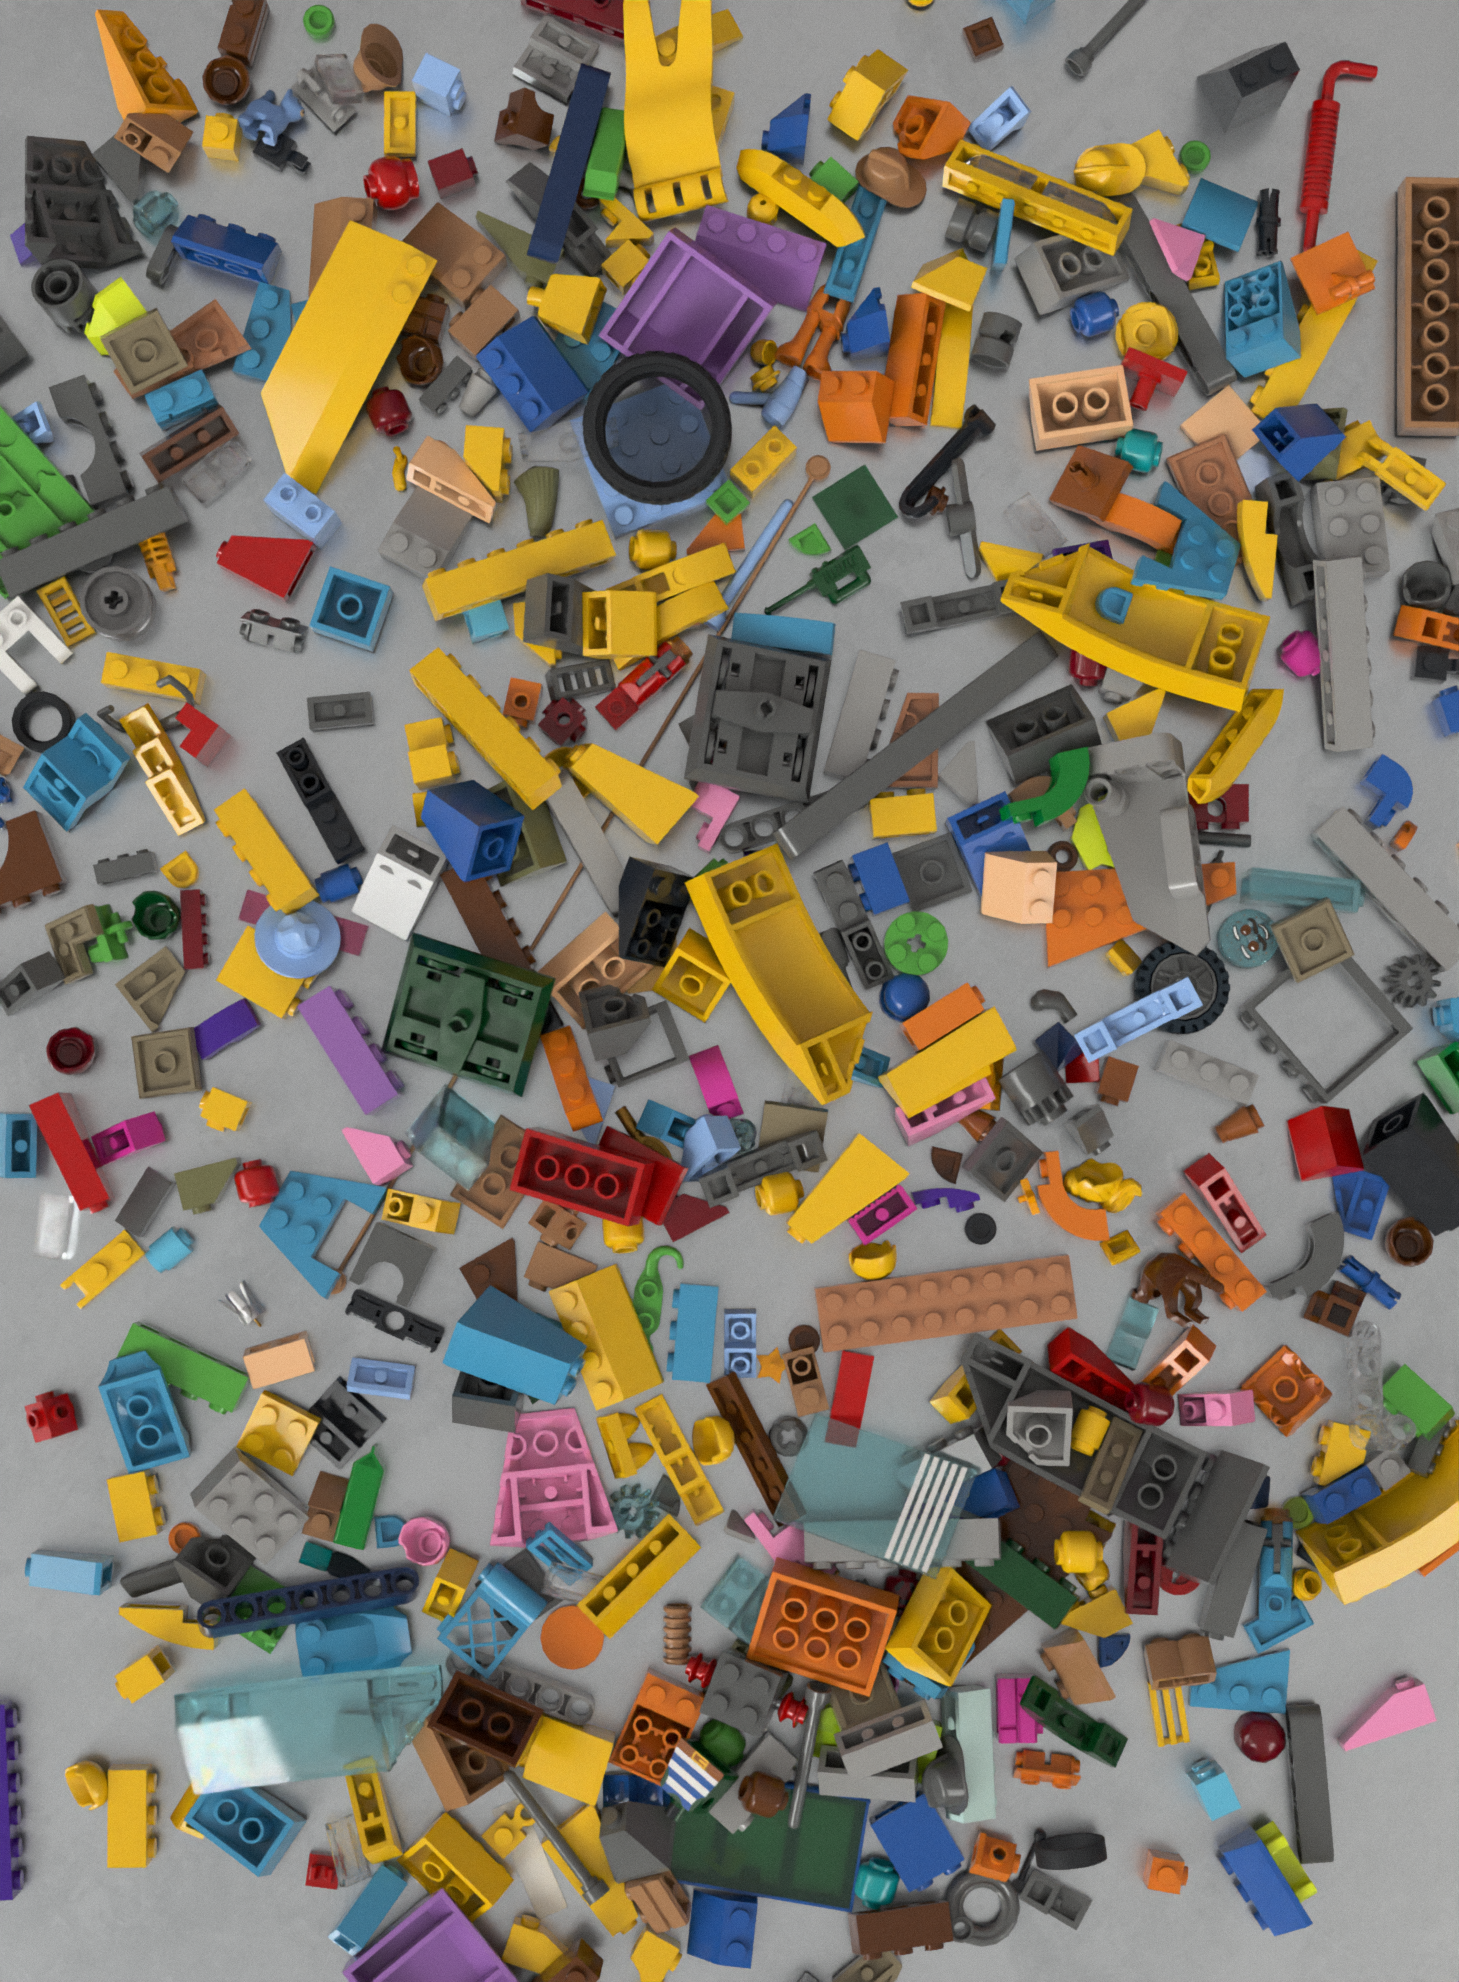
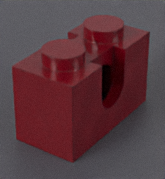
M1233 784L1222 796L1216 799L1222 807V813L1219 816L1211 815L1208 812V803L1198 804L1188 792L1189 804L1192 805L1196 816L1197 830H1208L1209 824H1221V830H1240V825H1245L1249 822V784Z

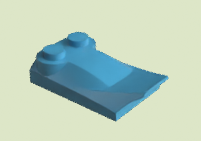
M139 1351L110 1360L106 1374L98 1388L128 1473L132 1474L190 1457L192 1452L188 1443L189 1433L182 1426L161 1366L155 1363L146 1351Z
M393 1606L295 1624L299 1662L304 1682H321L330 1678L400 1667L402 1662L412 1654L407 1615L400 1613Z

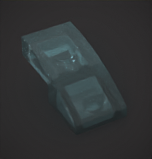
M1132 1297L1128 1298L1105 1354L1114 1364L1132 1371L1136 1369L1145 1342L1151 1334L1159 1308L1140 1303Z

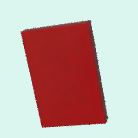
M607 1126L598 1144L599 1146L656 1162L641 1217L662 1226L689 1168L618 1129Z

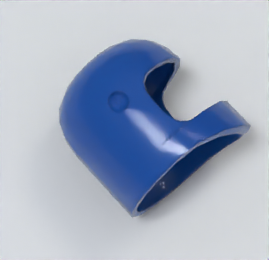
M906 973L895 975L882 985L879 992V1004L882 1011L890 1019L898 1022L906 1021L926 1009L930 1001L928 985L918 975ZM884 992H885V1001H886V1004H887L888 1008H889L895 1015H893V1014L887 1009V1007H886V1005H885V1002H884Z

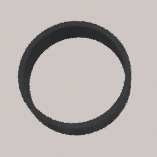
M1064 1834L1049 1837L1034 1844L1036 1864L1041 1869H1078L1099 1864L1107 1859L1105 1837L1100 1834Z

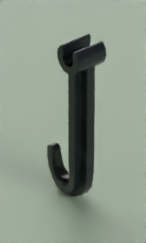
M976 404L966 410L964 414L966 422L903 491L899 501V509L907 518H920L929 513L938 504L939 500L933 495L920 506L915 507L917 501L948 470L953 459L958 458L978 436H988L995 429L996 424L983 409L980 410Z

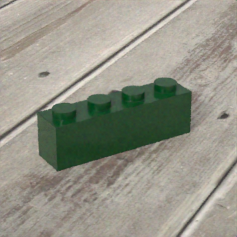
M1010 1537L1007 1541L1001 1538V1560H994V1566L977 1567L974 1566V1561H964L1054 1630L1059 1628L1080 1598L1075 1593L1078 1588L1064 1577H1061L1058 1581L1049 1574L1051 1567L1037 1557L1033 1561L1023 1554L1025 1548Z

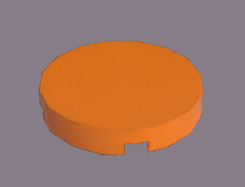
M576 1604L560 1606L549 1614L542 1626L540 1640L544 1653L552 1663L560 1668L574 1670L586 1667L597 1658L603 1647L604 1633Z

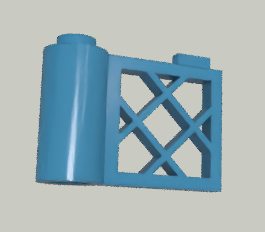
M499 1562L495 1566L490 1563L487 1564L477 1577L481 1581L477 1589L454 1617L448 1614L436 1628L441 1633L437 1639L486 1679L489 1678L548 1603ZM478 1597L489 1604L490 1619L471 1621L470 1607ZM493 1608L504 1617L494 1618ZM467 1612L468 1621L459 1622ZM508 1620L518 1628L511 1639L496 1641L495 1622ZM491 1622L493 1641L474 1644L472 1624ZM468 1625L470 1644L456 1646L447 1638L455 1626ZM506 1644L498 1654L497 1645ZM493 1645L495 1659L485 1669L475 1661L474 1648ZM471 1648L472 1658L461 1649Z

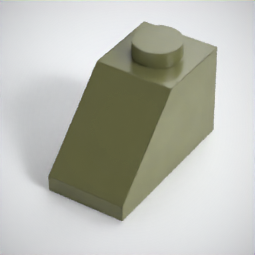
M235 1157L174 1173L183 1211L192 1209L193 1215L211 1211V1204L221 1200L234 1175L242 1164L241 1158Z

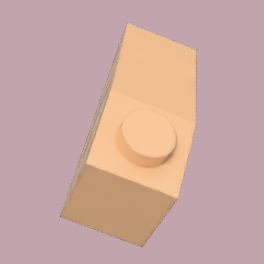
M427 435L409 463L406 480L490 524L496 506L495 500L454 449L450 448L445 442L435 440Z

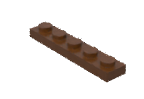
M735 1371L706 1384L722 1418L730 1423L735 1436V1444L777 1526L781 1527L804 1517L807 1512Z

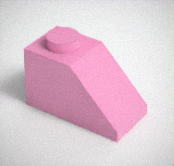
M349 1127L341 1130L373 1184L384 1186L413 1167L409 1160V1157L412 1156L411 1151L403 1140L398 1141L389 1136Z

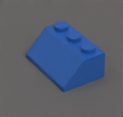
M198 214V217L187 215L171 240L181 259L257 283L260 281L270 285L272 284L282 253L274 237L264 233H258L257 236L246 233L245 228L232 223H228L226 227L217 224L214 218L204 214Z
M531 316L497 336L475 356L530 433L547 430L590 392L536 316Z
M1251 1826L1218 1846L1223 1854L1222 1857L1218 1858L1228 1875L1235 1873L1239 1879L1240 1884L1236 1885V1888L1246 1903L1252 1900L1258 1910L1253 1913V1916L1263 1931L1269 1928L1274 1936L1306 1928L1313 1924L1262 1840Z

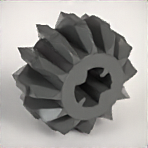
M1414 954L1410 962L1409 958L1405 955L1400 957L1401 966L1396 963L1390 965L1391 970L1396 975H1387L1386 981L1394 982L1395 986L1389 987L1387 991L1389 994L1399 992L1395 998L1396 1003H1402L1406 999L1407 1007L1413 1008L1416 1001L1420 1006L1427 1005L1426 996L1431 999L1436 998L1437 994L1431 987H1440L1441 981L1432 979V976L1439 973V969L1428 970L1432 962L1431 959L1427 958L1421 963L1420 955ZM1410 973H1412V977L1418 976L1419 982L1413 986H1409L1407 982L1411 979Z

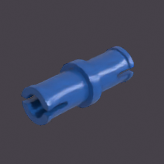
M1349 1255L1343 1261L1346 1264L1345 1266L1340 1265L1339 1271L1359 1285V1290L1369 1293L1386 1306L1388 1310L1397 1304V1301L1394 1300L1395 1298L1397 1300L1401 1298L1400 1292H1397L1380 1278L1381 1274L1375 1270L1370 1271L1356 1260L1353 1255Z

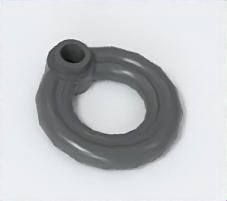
M968 1870L956 1878L947 1891L945 1901L949 1902L953 1940L955 1942H966L967 1944L980 1947L994 1945L1008 1937L1018 1922L1020 1913L1019 1896L1009 1879L1007 1882H1002L969 1873ZM974 1889H990L1000 1899V1916L989 1926H975L964 1914L963 1905L965 1898ZM958 1922L965 1924V1929L962 1933L954 1931V1926Z

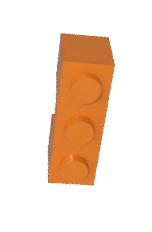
M569 1025L541 1035L540 1038L573 1132L602 1122L603 1118L571 1026Z

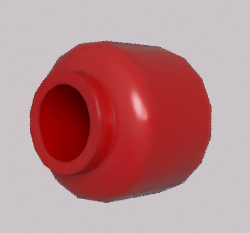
M261 1159L242 1163L243 1170L238 1171L234 1175L239 1200L242 1203H248L249 1208L274 1202L273 1197L277 1196L280 1190L274 1167L268 1164L262 1165Z

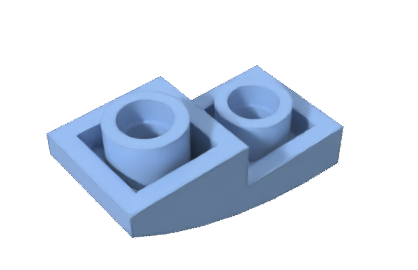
M724 1309V1375L735 1371L738 1378H756V1309Z

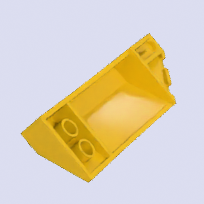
M1090 543L1080 546L1077 552L1067 556L1060 554L1041 561L1038 567L1024 572L1021 569L1010 573L1001 596V602L1060 643L1112 670L1148 685L1180 696L1241 712L1270 622V616L1199 596L1185 594L1184 591L1169 588L1165 591L1156 589L1155 585L1144 584L1142 587L1132 585L1130 583L1134 570L1091 548ZM1117 587L1133 593L1123 624H1116L1102 618L1098 614L1095 602L1098 594L1104 589Z

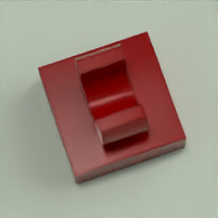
M311 1851L305 1886L337 1890L343 1855Z

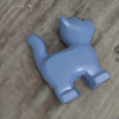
M292 89L287 90L280 106L272 104L276 96L273 90H268L264 96L249 103L246 111L238 117L239 126L242 128L246 139L256 141L258 132L262 130L266 131L265 136L262 138L264 144L275 146L278 135L286 129L288 123L297 122L303 118L305 110L301 105V101L293 95Z

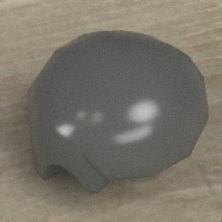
M1428 560L1417 562L1405 571L1403 575V595L1411 607L1433 610L1440 608L1450 597V572L1439 562Z

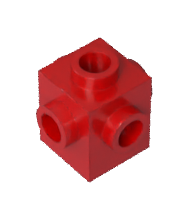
M54 1391L46 1392L35 1396L36 1403L24 1406L27 1414L26 1421L32 1430L35 1443L79 1430L74 1416V1406L69 1399L68 1393L55 1396Z

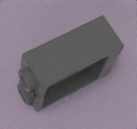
M666 1000L648 1007L649 1016L659 1015L675 1057L626 1077H623L616 1057L608 1058L609 1065L604 1066L610 1084L617 1082L618 1088H621L690 1060Z

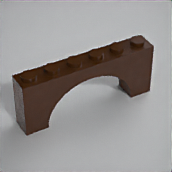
M36 810L5 821L8 830V851L0 869V915L3 914L1 909L12 905L14 909L24 907L32 903V897L43 894V897L55 895L62 891L61 886L68 884L42 813Z

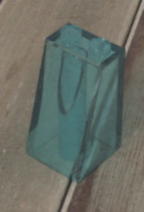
M444 1084L405 1134L420 1154L469 1191L489 1166L495 1123Z

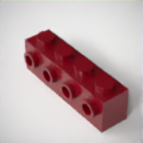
M520 0L523 6L624 41L623 0Z

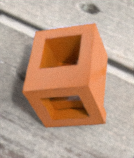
M981 1832L974 1842L969 1873L1007 1882L1011 1873L1016 1874L1019 1868L1021 1854L1015 1853L1017 1844L988 1837L987 1834ZM993 1853H994V1854H998V1855H1002V1856H1003V1859H1002V1860L996 1859V1858L994 1857Z

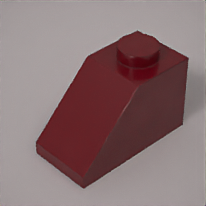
M685 1193L679 1196L676 1194L663 1224L672 1242H675L730 1212L726 1206L719 1204L710 1208L707 1200Z

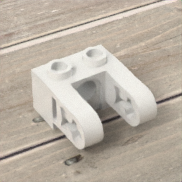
M19 595L0 612V670L27 696L38 684L7 652L19 638L30 631L61 664L73 652Z

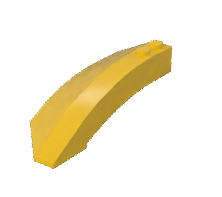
M351 220L313 289L260 394L277 448L281 455L285 473L315 495L438 261L409 244Z
M778 843L685 882L708 939L726 975L751 1017L776 1053L821 1105H825L850 1093L853 1080H851L855 1064L859 1063L865 1039H862L866 1024L870 1023L873 1011L869 1012L820 937L800 897Z
M1454 1420L1456 1426L1451 1430L1449 1437L1444 1438L1442 1443L1444 1449L1441 1456L1437 1455L1434 1462L1436 1463L1435 1471L1433 1474H1429L1428 1478L1410 1472L1385 1491L1380 1488L1382 1494L1328 1525L1314 1522L1305 1528L1295 1531L1327 1585L1344 1605L1359 1601L1363 1596L1373 1591L1390 1586L1392 1582L1405 1577L1432 1561L1459 1541V1420Z

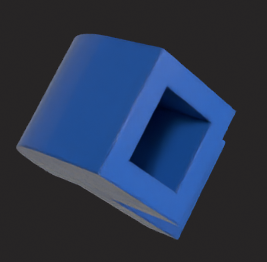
M1384 754L1376 757L1360 781L1361 785L1380 797L1363 822L1372 830L1379 828L1381 825L1386 827L1396 813L1392 809L1393 806L1402 811L1409 807L1413 796L1412 781L1407 771Z

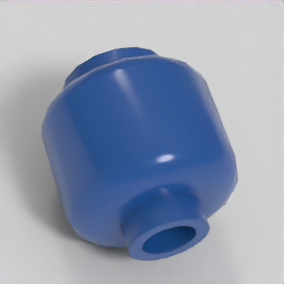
M1102 291L1077 298L1074 302V307L1070 309V317L1074 329L1077 332H1082L1087 337L1112 330L1115 326L1116 317L1119 316V307L1114 298L1110 299Z

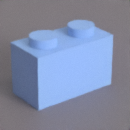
M428 53L425 54L412 79L417 101L451 117L455 109L460 110L467 94L464 92L465 88L461 71Z

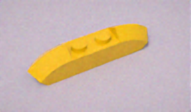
M744 149L740 151L736 166L740 179L759 193L769 197L775 204L833 245L843 247L865 237L864 229L851 209L823 186L818 185L804 175L800 170L779 157L762 150Z
M1251 689L1246 696L1241 712L1236 711L1188 777L1187 791L1198 804L1208 803L1222 796L1246 768L1247 763L1263 744V740L1277 721L1283 702L1284 689Z

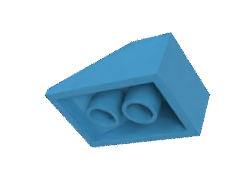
M222 1765L219 1766L184 1818V1821L257 1877L272 1874L307 1821L280 1800Z

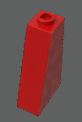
M58 1092L30 1104L31 1112L79 1210H90L91 1214L108 1208L107 1201L114 1199L115 1196L72 1094Z

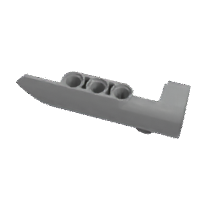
M1154 733L1089 747L1090 766L1087 785L1084 790L1085 799L1093 806L1133 921L1197 956L1211 941L1197 822L1194 809L1189 804L1182 742L1170 733ZM1108 789L1106 798L1098 801L1099 794L1103 790Z

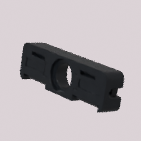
M356 1289L353 1292L352 1299L345 1310L346 1315L349 1316L352 1312L354 1316L372 1324L376 1323L374 1328L401 1340H405L408 1337L407 1340L427 1349L430 1347V1353L437 1350L445 1333L443 1325L363 1289ZM393 1311L400 1312L404 1317V1325L398 1330L391 1329L387 1325V1316Z

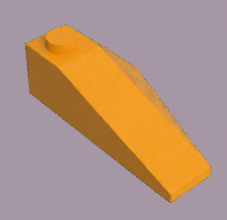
M97 9L95 17L117 108L123 120L128 113L167 114L178 122L196 115L198 109L187 87L179 78L174 80L165 69L167 63L161 56L155 57L146 47L147 39L124 11Z

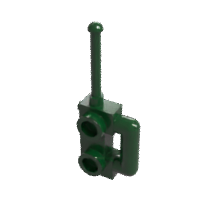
M854 545L829 562L824 561L819 568H813L812 572L809 573L811 580L807 581L806 585L770 607H765L764 613L771 615L772 612L810 589L817 588L822 597L827 595L830 602L837 605L871 584V577L867 570L871 566L860 546ZM853 572L856 579L838 589L835 583Z

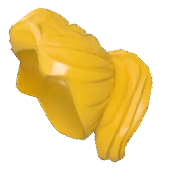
M1093 1158L1067 1171L1064 1177L1063 1186L1067 1193L1074 1197H1079L1087 1203L1099 1202L1110 1213L1124 1211L1131 1204L1135 1195L1141 1197L1143 1194L1141 1184L1138 1181H1135L1133 1178H1123V1170L1116 1163H1099Z

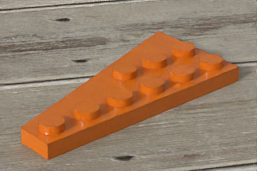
M1235 862L1202 864L1207 906L1237 894ZM1115 869L1056 872L1052 923H1046L1048 968L1147 930L1133 921Z

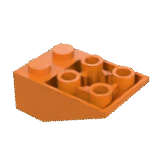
M649 1667L608 1762L661 1786L660 1782L681 1738H690L701 1714L699 1711L706 1694Z

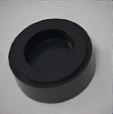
M985 1213L972 1214L967 1218L964 1225L966 1237L971 1242L979 1245L989 1243L995 1237L997 1231L994 1219Z

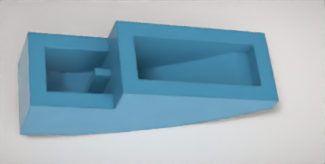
M734 613L731 639L803 654L832 655L836 624L784 616Z

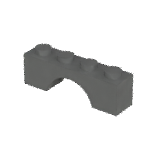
M81 375L48 387L61 420L65 424H76L85 427L93 435L95 455L91 465L80 475L91 506L97 511L113 506L117 501L131 496L129 489L134 488L128 471H122L119 459H122L123 455L116 440L111 441L108 430L113 428L107 412H101L97 401L102 400L96 382L90 383L85 375Z
M1289 472L1267 477L1255 486V491L1259 501L1268 502L1266 525L1269 534L1278 535L1276 557L1291 604L1295 606L1315 600L1313 560L1321 558L1313 552L1305 534L1302 516L1305 498L1300 482Z

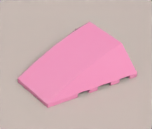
M575 1408L520 1414L515 1433L508 1432L490 1546L526 1548V1540L529 1537L534 1538L535 1532L539 1529L543 1531L548 1522H551L572 1542L590 1541L618 1532Z

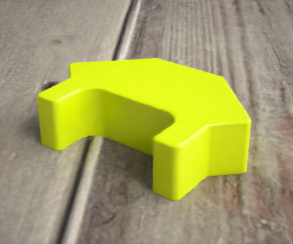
M1108 793L1099 797L1098 801L1104 800ZM1088 803L1078 810L1076 815L1077 822L1073 826L1069 840L1076 848L1078 857L1085 870H1092L1098 866L1115 869L1111 856L1107 851V845L1093 806Z
M1274 1821L1255 1831L1299 1902L1302 1903L1316 1894L1317 1889L1304 1871L1288 1845L1286 1838Z

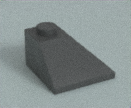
M626 1801L602 1809L599 1839L614 1880L618 1884L671 1870L676 1821L665 1814L664 1810L666 1807Z

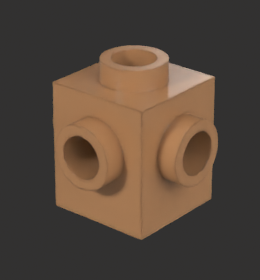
M544 1200L528 1222V1224L542 1233L540 1236L542 1241L553 1248L560 1244L568 1250L572 1248L587 1225L586 1222L577 1217L579 1211Z

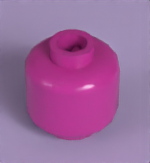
M1295 630L1289 634L1280 645L1282 649L1281 660L1299 677H1305L1309 674L1316 676L1319 674L1321 661L1318 638L1309 630L1301 632Z

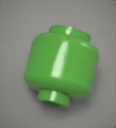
M716 1719L709 1721L703 1726L699 1733V1742L729 1767L737 1765L744 1756L743 1751L746 1747V1739L737 1728Z

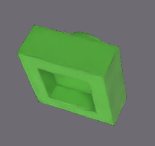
M730 480L726 481L706 500V504L726 526L750 505V502Z

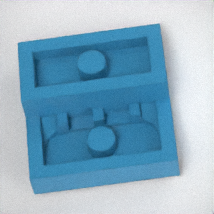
M1201 178L1181 227L1206 235V239L1238 252L1254 216L1258 201Z

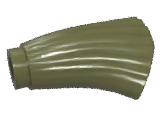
M532 466L519 475L513 483L524 498L528 530H530L529 536L546 539L545 535L551 531L555 515L559 469L547 466Z

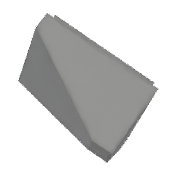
M732 1509L724 1527L725 1534L749 1544H754L756 1540L755 1534L740 1514Z

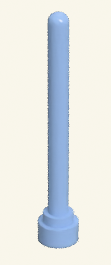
M785 499L781 503L722 592L727 606H729L775 537L794 505L792 500ZM724 611L704 624L715 631H720L726 621L724 617L727 613Z

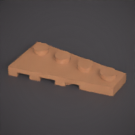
M214 299L170 330L188 363L186 368L133 395L117 368L113 372L132 399L201 369L203 370L251 350V347L218 301Z

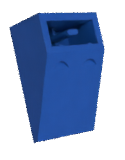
M1005 791L950 816L945 821L981 898L985 852L1031 851L1021 824H1014L1013 820L1002 822L999 809L1011 803Z

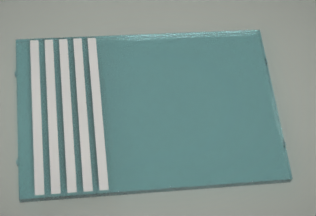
M816 1413L805 1436L804 1443L784 1492L781 1494L773 1520L936 1579L943 1560L947 1556L948 1547L978 1472L975 1469Z

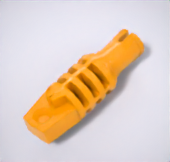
M165 532L140 542L139 545L149 577L151 579L156 578L159 590L163 592L176 589L172 572L177 569Z

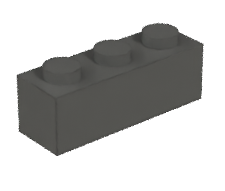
M457 355L418 399L420 404L434 416L437 413L441 414L447 407L446 403L459 394V388L469 382L473 373L472 367Z
M148 849L136 851L137 855L133 856L122 854L118 855L116 860L110 861L109 858L98 860V864L93 865L97 884L102 886L159 872L155 854L151 851L148 852Z
M1449 1421L1430 1441L1423 1435L1419 1437L1407 1465L1412 1473L1428 1478L1429 1474L1434 1473L1436 1468L1435 1459L1437 1455L1441 1456L1444 1445H1442L1445 1437H1449L1452 1429Z

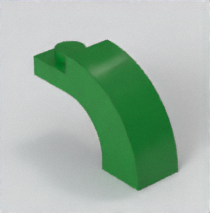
M1088 747L1057 753L1050 758L1051 780L1046 792L1039 797L1008 803L999 809L1002 822L1013 820L1014 824L1031 821L1033 818L1035 827L1049 823L1070 809L1081 796L1088 780L1090 766Z

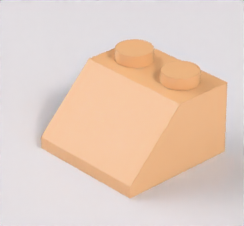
M1047 851L985 852L981 913L1021 924L1052 923L1057 862Z

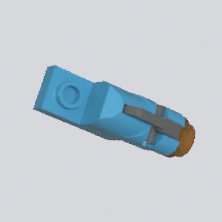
M1266 1508L1264 1509V1516L1261 1517L1260 1521L1261 1525L1268 1530L1259 1556L1258 1621L1291 1623L1293 1518L1290 1517L1289 1509Z

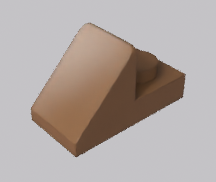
M320 1471L308 1502L309 1519L304 1524L301 1534L333 1542L349 1478Z

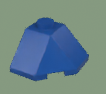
M803 94L770 120L769 131L763 130L761 150H767L768 153L779 157L787 163L804 165L811 94Z
M880 287L872 289L847 322L846 333L841 334L843 353L849 352L850 361L887 357L890 336L884 303L880 304V299H882Z

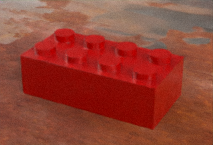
M540 1127L526 1128L509 1190L618 1224L633 1226L640 1222L656 1162Z

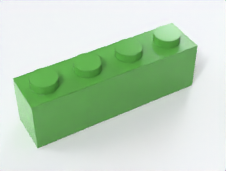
M139 1321L132 1324L116 1357L146 1351L150 1358L161 1366L168 1387L169 1384L181 1388L180 1394L194 1401H197L200 1397L210 1402L208 1406L210 1409L226 1415L227 1411L232 1413L237 1410L250 1383L247 1372Z

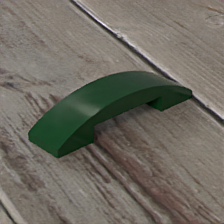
M1032 1675L1020 1700L1019 1705L1036 1722L1063 1741L1092 1758L1116 1768L1128 1738L1106 1723H1098L1058 1696L1059 1691L1037 1676Z

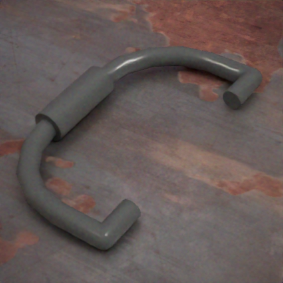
M172 675L156 681L158 688L171 684L182 693L187 703L193 707L195 706L193 694ZM108 705L97 712V716L111 727L127 734L122 724L108 715L114 712L112 705ZM180 711L159 720L165 731L181 724L175 719Z

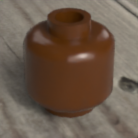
M754 1771L749 1776L746 1775L742 1779L738 1790V1799L742 1801L744 1810L765 1818H772L779 1810L783 1811L789 1798V1793L785 1791V1783L782 1778L763 1771Z

